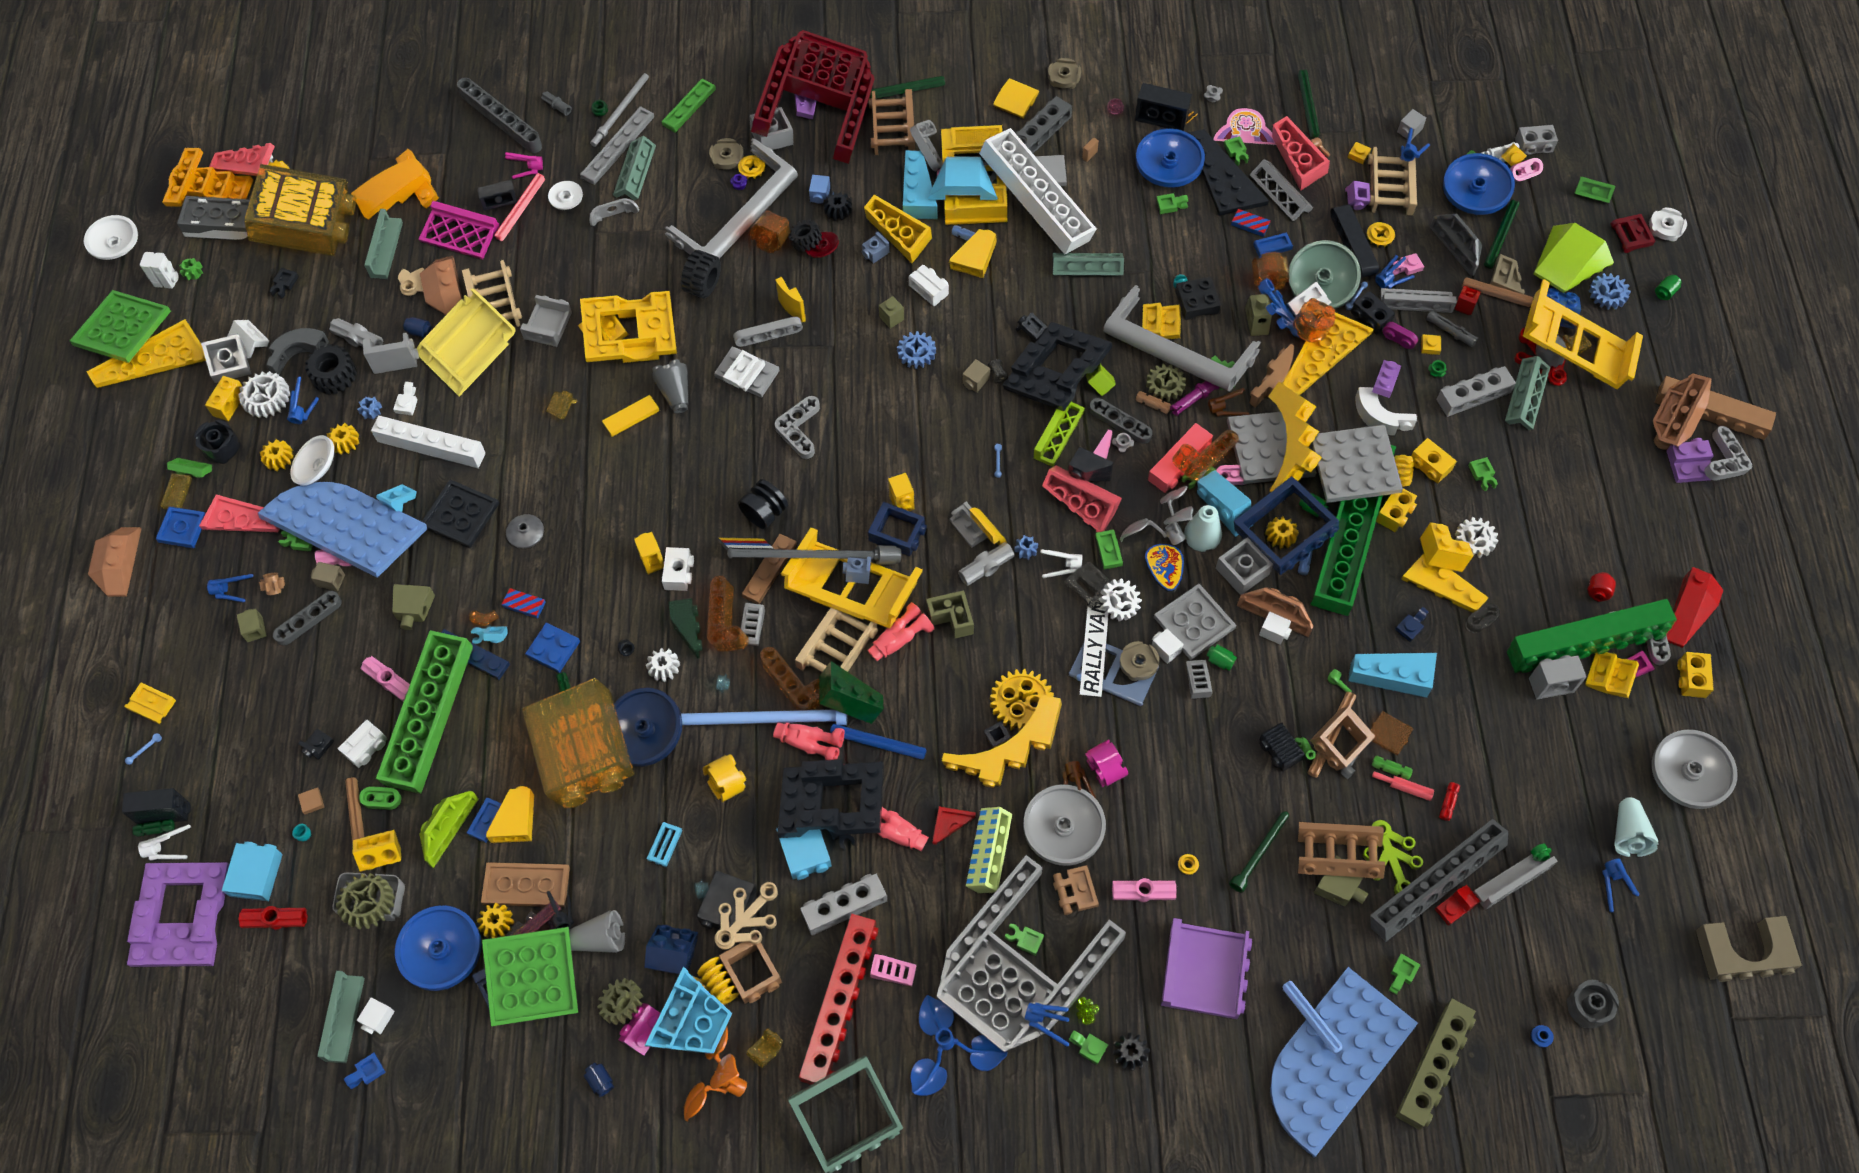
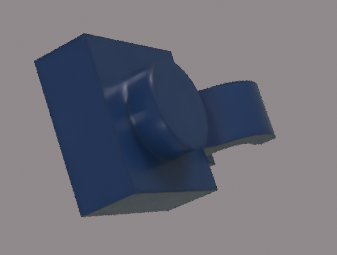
M1422 607L1414 618L1408 614L1395 630L1411 642L1424 628L1421 622L1426 618L1429 611Z

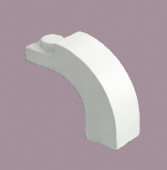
M1358 388L1355 396L1356 408L1361 419L1369 427L1385 425L1387 434L1395 436L1397 429L1402 431L1413 430L1417 421L1416 414L1389 412L1381 406L1378 394L1372 392L1373 388Z

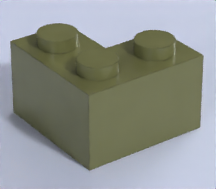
M964 590L926 599L927 612L933 625L950 622L955 638L974 634V623Z

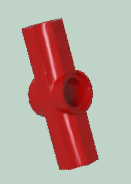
M268 906L260 909H242L238 920L241 928H271L277 930L282 927H304L308 916L306 908H276L275 906ZM277 914L276 918L270 922V918Z

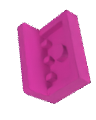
M642 1003L641 1006L636 1008L639 1012H633V1018L629 1024H625L621 1029V1036L618 1040L644 1056L650 1046H645L661 1013L650 1005Z

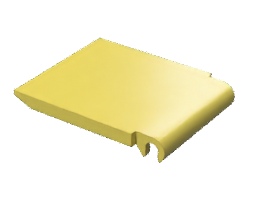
M470 289L473 292L472 296L467 297L464 295V300L461 299L417 347L419 357L459 397L509 345L507 341L516 331L515 327L475 289Z

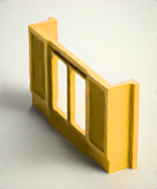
M1002 125L941 129L943 163L946 157H954V154L980 153L985 140L1003 132ZM984 165L986 171H994L989 165ZM997 175V184H992L998 200H980V195H946L944 200L945 225L1007 222L1005 183Z
M1543 279L1540 289L1535 293L1523 337L1546 350L1549 349L1592 373L1594 377L1615 389L1620 388L1628 379L1632 381L1635 377L1643 335L1637 332L1627 342L1547 297L1550 282ZM1561 318L1577 326L1571 351L1555 343ZM1583 330L1599 338L1593 364L1577 355Z
M810 528L796 550L837 549L817 542L818 530ZM791 558L781 572V575L785 576V589L809 597L812 601L859 619H866L891 628L916 586L923 569L915 567L909 577L871 562L870 572L882 577L865 605L847 598L855 585L854 582H848L841 595L822 589L839 561L847 562L848 559Z

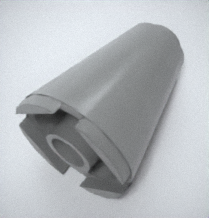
M615 910L605 912L569 930L571 951L613 953L622 951L625 945V932L621 933L620 926H623V922L618 912Z

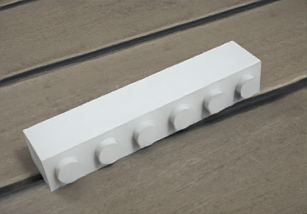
M379 415L371 430L377 442L479 468L485 456L484 448L479 441Z

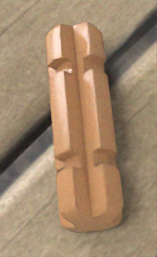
M1142 391L1138 392L1136 401L1140 403L1145 402V405L1156 410L1161 409V412L1165 414L1169 412L1170 403L1165 401L1163 403L1161 399L1151 395L1147 396V393Z

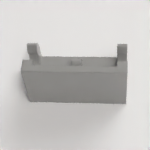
M966 501L951 513L953 516L950 518V522L972 548L988 537L971 519L969 511L971 506Z

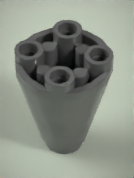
M676 359L670 361L668 365L653 367L652 378L674 413H682L688 410V370L686 364L680 363V360Z

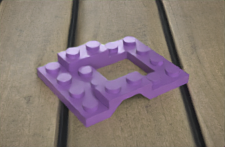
M227 862L146 863L139 901L134 903L127 942L131 945L127 965L130 967L214 966L217 948L215 926L217 914L224 906L225 893L222 891L230 864ZM166 885H203L201 900H197L193 923H159Z

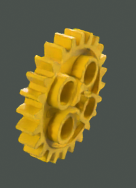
M1016 669L1015 675L1008 671V678L1002 675L1001 682H995L996 687H992L993 694L990 695V700L993 701L990 703V708H995L993 709V715L999 714L997 721L1004 720V727L1009 723L1010 730L1017 726L1019 732L1027 724L1036 707H1032L1030 704L1033 702L1038 703L1041 694L1054 697V693L1050 692L1051 685L1045 686L1047 680L1040 681L1041 674L1034 677V671H1031L1028 675L1026 674V669L1023 670L1022 674H1019V671ZM1029 686L1032 689L1026 691L1023 690L1022 687ZM1006 693L1013 694V697L1006 698L1004 695ZM1020 710L1022 714L1015 715L1013 711Z

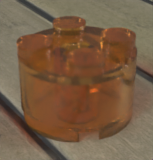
M766 210L750 229V237L752 240H756L757 246L768 253L779 251L789 238V221L785 217H780Z
M1269 252L1262 254V258L1258 260L1257 257L1252 260L1253 279L1258 290V285L1266 278L1272 282L1275 289L1285 287V283L1290 279L1286 255L1283 257L1279 252Z
M1315 298L1309 299V301L1302 305L1293 321V327H1296L1298 336L1308 342L1324 340L1335 323V309Z

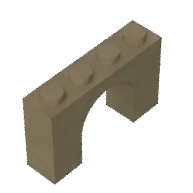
M1770 917L1757 923L1764 945V956L1759 962L1745 960L1733 950L1724 922L1703 924L1696 929L1710 980L1718 979L1719 982H1726L1732 980V977H1739L1740 980L1753 978V975H1760L1764 978L1781 972V975L1794 974L1795 970L1801 967L1802 964L1787 917Z

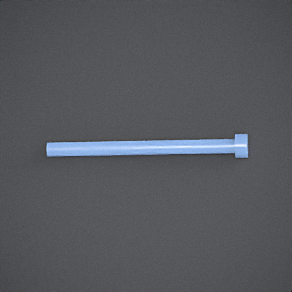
M836 710L681 714L682 725L836 721V725H847V714Z

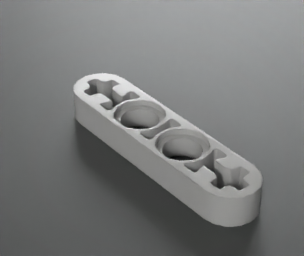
M790 317L739 330L734 333L733 338L735 344L742 347L797 333L802 330L803 326L799 317Z

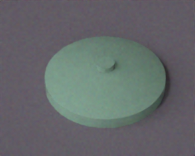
M1328 240L1316 241L1300 249L1292 259L1288 272L1289 287L1294 297L1314 282H1317L1327 295V298L1332 302L1325 307L1329 310L1337 309L1349 302L1355 295L1361 278L1360 265L1353 252L1338 242Z

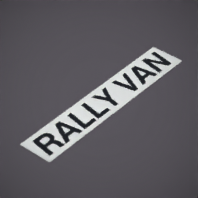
M1094 597L1088 598L1080 695L1101 697L1108 614H1104L1106 608L1100 607L1104 602Z

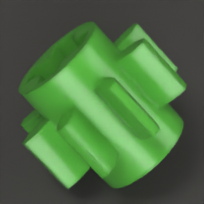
M194 258L185 259L179 265L182 269L179 272L183 277L186 276L188 280L198 279L203 274L201 270L203 266L200 261L196 262Z

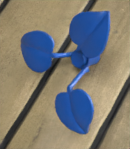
M927 995L920 1008L919 1024L924 1033L930 1036L935 1035L939 1046L937 1048V1061L934 1063L931 1059H922L915 1063L911 1071L912 1092L919 1096L931 1095L938 1092L945 1085L947 1072L944 1068L939 1067L943 1050H950L954 1044L971 1053V1064L980 1071H989L995 1068L1007 1056L1008 1052L1000 1050L983 1035L973 1038L971 1043L972 1049L959 1042L958 1039H954L952 1032L948 1029L954 1020L953 1010L942 1001Z

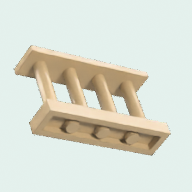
M1374 147L1372 154L1368 155V164H1370L1371 202L1369 203L1371 213H1375L1377 205L1382 204L1403 206L1406 208V215H1413L1417 206L1415 159L1408 162L1401 160L1400 157L1377 156V147ZM1378 163L1400 164L1405 167V170H1378ZM1378 177L1402 178V180H1405L1404 185L1378 183ZM1378 190L1403 192L1406 197L1404 199L1378 197Z
M504 260L500 261L502 270L478 276L471 275L469 269L462 270L468 297L472 296L473 292L470 289H475V285H478L477 283L504 277L505 284L481 290L477 288L475 290L481 296L507 291L508 298L489 303L494 308L511 305L512 312L501 315L506 320L514 318L517 327L521 326L519 321L522 318L520 308H516L509 279L512 273L510 267H506Z
M830 608L796 657V667L803 671L806 666H812L823 672L827 666L814 659L816 651L821 650L843 662L841 668L848 672L870 638L873 639L878 632L877 623L871 621L869 625H866L844 612ZM838 620H843L864 633L857 641L836 629L834 625ZM827 635H832L852 646L853 649L849 655L846 656L825 644L824 640Z

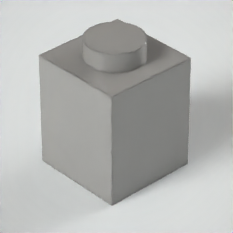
M1412 109L1401 120L1397 132L1408 139L1409 129L1413 128V139L1423 129L1426 117Z

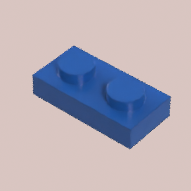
M486 798L467 834L487 843L486 833L501 803Z

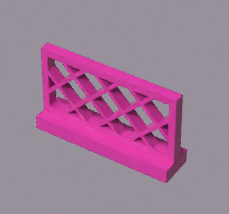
M432 201L430 205L432 211L419 237L420 242L483 259L494 233L500 227L496 218ZM435 216L442 217V222L436 225L433 224ZM453 221L458 223V226L449 229L447 225ZM445 225L448 231L438 235L436 229ZM469 225L473 226L474 230L465 234L463 228ZM434 230L436 236L431 239L426 238L427 234ZM461 230L463 235L454 239L452 233ZM489 231L487 236L480 238L479 232ZM477 234L479 240L470 244L467 238ZM450 235L452 241L442 243L441 239ZM465 239L468 245L459 248L456 243ZM479 244L482 245L480 253L473 252V247Z

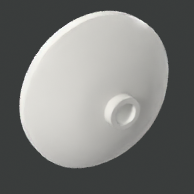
M120 215L103 217L88 228L84 236V245L87 251L98 259L110 260L119 258L134 247L138 239V230L135 224L127 217Z
M319 435L310 439L301 447L291 466L290 474L293 482L300 486H306L319 480L328 471L334 457V444L332 440L327 436Z

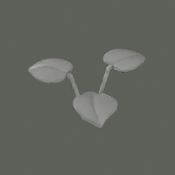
M1184 486L1173 490L1161 498L1160 503L1164 504L1167 502L1171 517L1164 521V525H1167L1165 527L1166 531H1163L1153 521L1145 518L1129 525L1123 531L1120 541L1122 542L1125 537L1141 531L1147 525H1152L1164 538L1168 536L1172 545L1184 541L1186 537L1177 522L1192 520L1193 507H1186L1174 514L1172 501L1182 496L1188 487Z

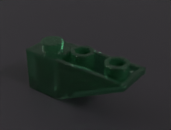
M692 598L669 601L670 618L674 629L696 658H700L699 651H703L702 641L701 639L698 640L697 635L701 633L700 624L696 622L695 617L699 616L698 606L693 604Z

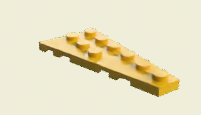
M1324 308L1283 384L1301 395L1370 336L1374 329Z
M186 319L149 338L129 363L111 358L87 371L94 385L99 388L206 361L200 341Z

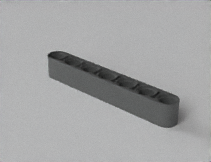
M459 79L457 86L463 100L529 152L537 153L542 149V143L536 130L471 79Z

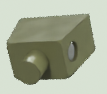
M1267 294L1249 296L1245 306L1251 336L1269 334L1272 315L1266 309V306L1270 304Z
M394 584L392 611L396 619L401 621L400 628L411 630L413 621H425L435 597L430 587Z
M1324 875L1314 891L1316 895L1342 906H1346L1351 898L1363 904L1368 896L1367 892L1358 887L1363 877Z

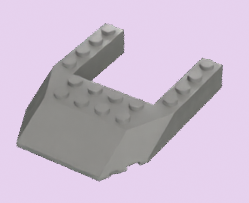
M1027 855L948 948L937 992L939 1000L1003 1052L1045 1034L1039 1029L1029 1026L1030 1021L1025 1020L1029 1003L1067 1007L1069 1009L1121 944L1126 935L1124 930L1111 920H1108L1058 984L997 937L994 932L1042 875V867ZM1046 1010V1011H1045V1012H1049V1013H1053V1014H1057V1015H1061V1016H1063V1015L1065 1014V1012H1063V1011H1051V1010ZM1044 1016L1043 1022H1038V1024L1050 1030L1058 1020Z

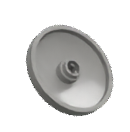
M1697 730L1674 732L1665 737L1653 753L1652 772L1658 786L1670 799L1685 807L1707 809L1717 806L1731 795L1736 786L1737 766L1732 754L1722 742L1707 733Z
M1055 785L1042 790L1030 801L1025 811L1023 828L1029 846L1040 858L1052 864L1066 866L1081 863L1095 854L1104 839L1106 820L1099 802L1084 789L1079 791L1076 786Z

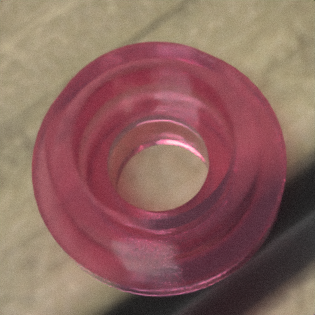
M1114 98L1107 104V110L1109 113L1117 115L1123 112L1124 105L1120 99Z

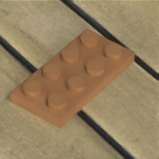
M486 863L481 903L482 905L498 903L499 905L552 907L547 896V891H550L557 907H565L570 866L562 864Z

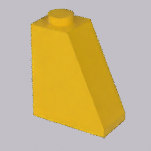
M979 229L950 258V269L984 278L997 242L996 234L990 230Z
M518 786L516 789H509L486 833V837L491 843L532 841L534 794L530 788Z

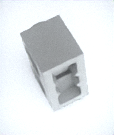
M1553 125L1521 127L1515 137L1516 143L1519 144V149L1528 155L1553 152L1558 142Z

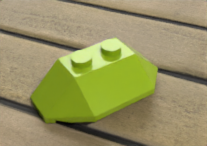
M468 791L442 799L434 807L429 820L422 825L419 834L424 859L430 867H435L479 800L474 792Z

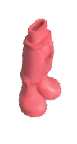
M911 602L906 607L904 615L901 618H897L891 628H887L877 640L872 642L873 646L867 651L878 661L882 657L886 658L887 655L899 650L907 642H910L917 632L921 630L927 633L932 632L934 626L929 618L921 612L919 607ZM915 620L909 627L905 628L909 622Z
M778 722L773 737L780 739L782 743H787L803 750L807 754H819L825 757V760H837L840 753L837 747L841 748L843 745L845 730L835 728L833 733H828L818 727ZM817 742H826L836 747L823 746L818 744Z
M882 807L881 818L885 823H881V833L878 834L882 838H887L899 845L910 846V849L914 847L922 851L929 837L921 833L922 830L917 829L900 817L897 812L887 811Z

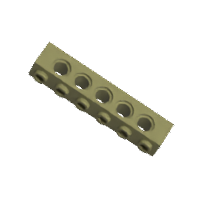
M1453 998L1446 1003L1395 1115L1396 1118L1418 1130L1424 1126L1428 1127L1433 1118V1114L1430 1112L1433 1106L1437 1107L1442 1097L1439 1092L1442 1087L1445 1088L1450 1080L1451 1076L1448 1075V1072L1458 1062L1459 1057L1456 1054L1459 1048L1463 1049L1468 1038L1465 1037L1467 1030L1471 1031L1476 1019L1473 1018L1475 1010ZM1450 1023H1456L1459 1027V1031H1454L1451 1028ZM1442 1041L1448 1042L1450 1044L1451 1049H1444L1442 1046ZM1433 1060H1438L1442 1064V1069H1437L1433 1064ZM1425 1079L1432 1081L1433 1089L1425 1085ZM1416 1098H1420L1424 1101V1108H1420L1417 1106Z

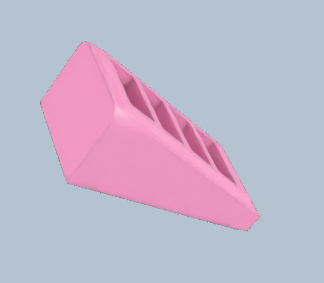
M1112 430L1106 432L1093 452L1094 454L1107 459L1112 441Z
M875 954L870 975L874 979L912 986L916 965ZM880 963L884 964L882 972H878ZM888 965H892L890 975L886 974ZM897 966L901 967L899 977L895 976ZM905 968L909 969L907 979H903Z

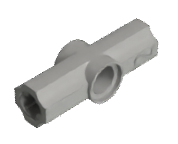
M339 318L333 319L330 323V332L344 338L354 347L359 345L363 347V339L367 338L371 339L374 346L383 344L382 337L368 332L365 327L358 323L353 325Z
M1004 542L990 552L984 551L974 559V562L959 570L958 574L962 582L968 586L984 575L988 577L995 573L1000 565L1014 557V552L1011 546Z

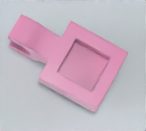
M1415 253L1405 256L1406 260L1392 273L1397 275L1405 272L1406 275L1423 271L1424 265Z

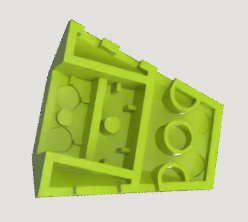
M1577 223L1556 225L1552 227L1534 275L1542 280L1545 279L1550 282V285L1565 293L1579 285L1584 279L1587 280L1593 274L1603 271L1605 267H1610L1614 262L1605 240Z

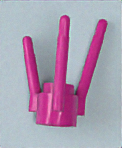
M505 153L506 159L527 161L528 169H531V171L513 175L512 179L537 174L538 170L543 169V161L540 156Z

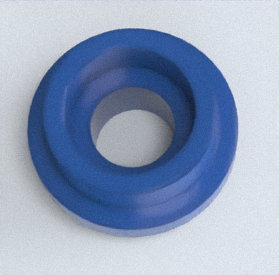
M1538 1025L1531 1032V1039L1535 1045L1548 1047L1552 1044L1554 1036L1547 1026ZM1540 1032L1546 1035V1039L1540 1037Z

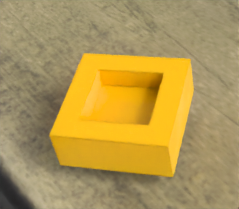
M1355 142L1348 154V158L1364 164L1371 148Z
M1513 143L1501 157L1512 167L1522 162L1527 155Z
M1423 334L1421 337V353L1440 355L1441 336Z

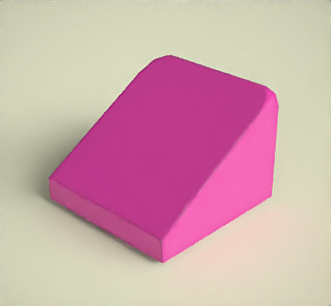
M1644 651L1628 658V660H1635L1639 663L1635 677L1655 669Z

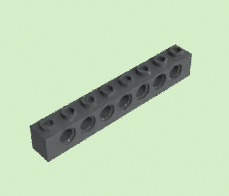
M1056 96L1053 100L1048 101L1046 106L1041 111H1038L1035 117L1027 121L1024 127L1015 134L1034 154L1072 117V105ZM987 171L991 183L997 184L996 173L994 171Z
M1494 819L1490 820L1370 915L1371 929L1387 942L1508 845V831Z

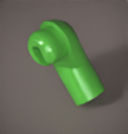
M1304 737L1295 738V742L1300 746L1305 756L1310 760L1314 759L1316 753L1308 740Z

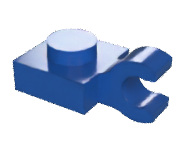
M372 1053L355 1064L357 1071L345 1077L344 1081L350 1089H353L362 1080L367 1085L386 1073L377 1055Z

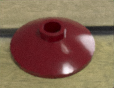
M821 232L822 240L819 241L818 245L815 244V248L811 247L809 251L806 249L807 254L814 258H821L831 254L839 244L838 236L833 232Z

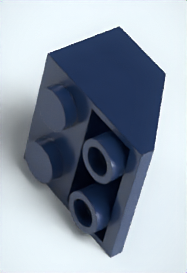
M657 925L646 945L644 968L680 974L683 967L688 970L692 962L698 932L686 928H673L669 925Z

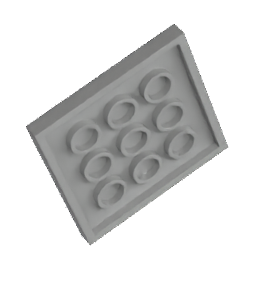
M1273 412L1228 417L1227 424L1237 463L1240 465V475L1243 478V484L1275 481L1283 464L1287 443L1286 424L1282 413ZM1314 468L1312 472L1306 470L1301 478L1315 477L1316 469Z
M1385 425L1318 433L1312 441L1313 451L1322 457L1317 464L1326 503L1402 493L1403 488Z

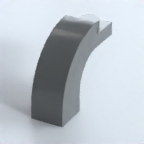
M300 328L289 331L278 337L270 345L269 350L272 356L268 358L266 365L271 373L280 375L292 356L301 352L314 353L313 350L320 349V346L324 345V347H327L329 340L323 331L312 328Z

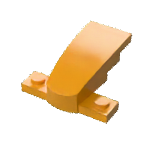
M184 148L178 165L170 174L169 187L162 202L165 206L181 207L186 196L246 199L253 179L251 176H235L232 171L216 172L213 167L197 168L203 155L200 148Z
M407 149L396 158L398 164L377 174L351 193L363 216L368 220L380 209H386L387 211L397 201L404 203L414 192L422 206L426 209L431 205L432 201L439 199L431 185L429 172L416 159L411 150Z

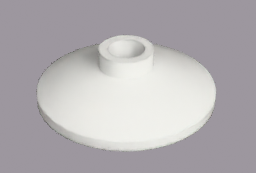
M572 181L559 182L548 193L551 205L561 210L576 207L583 197L581 187Z

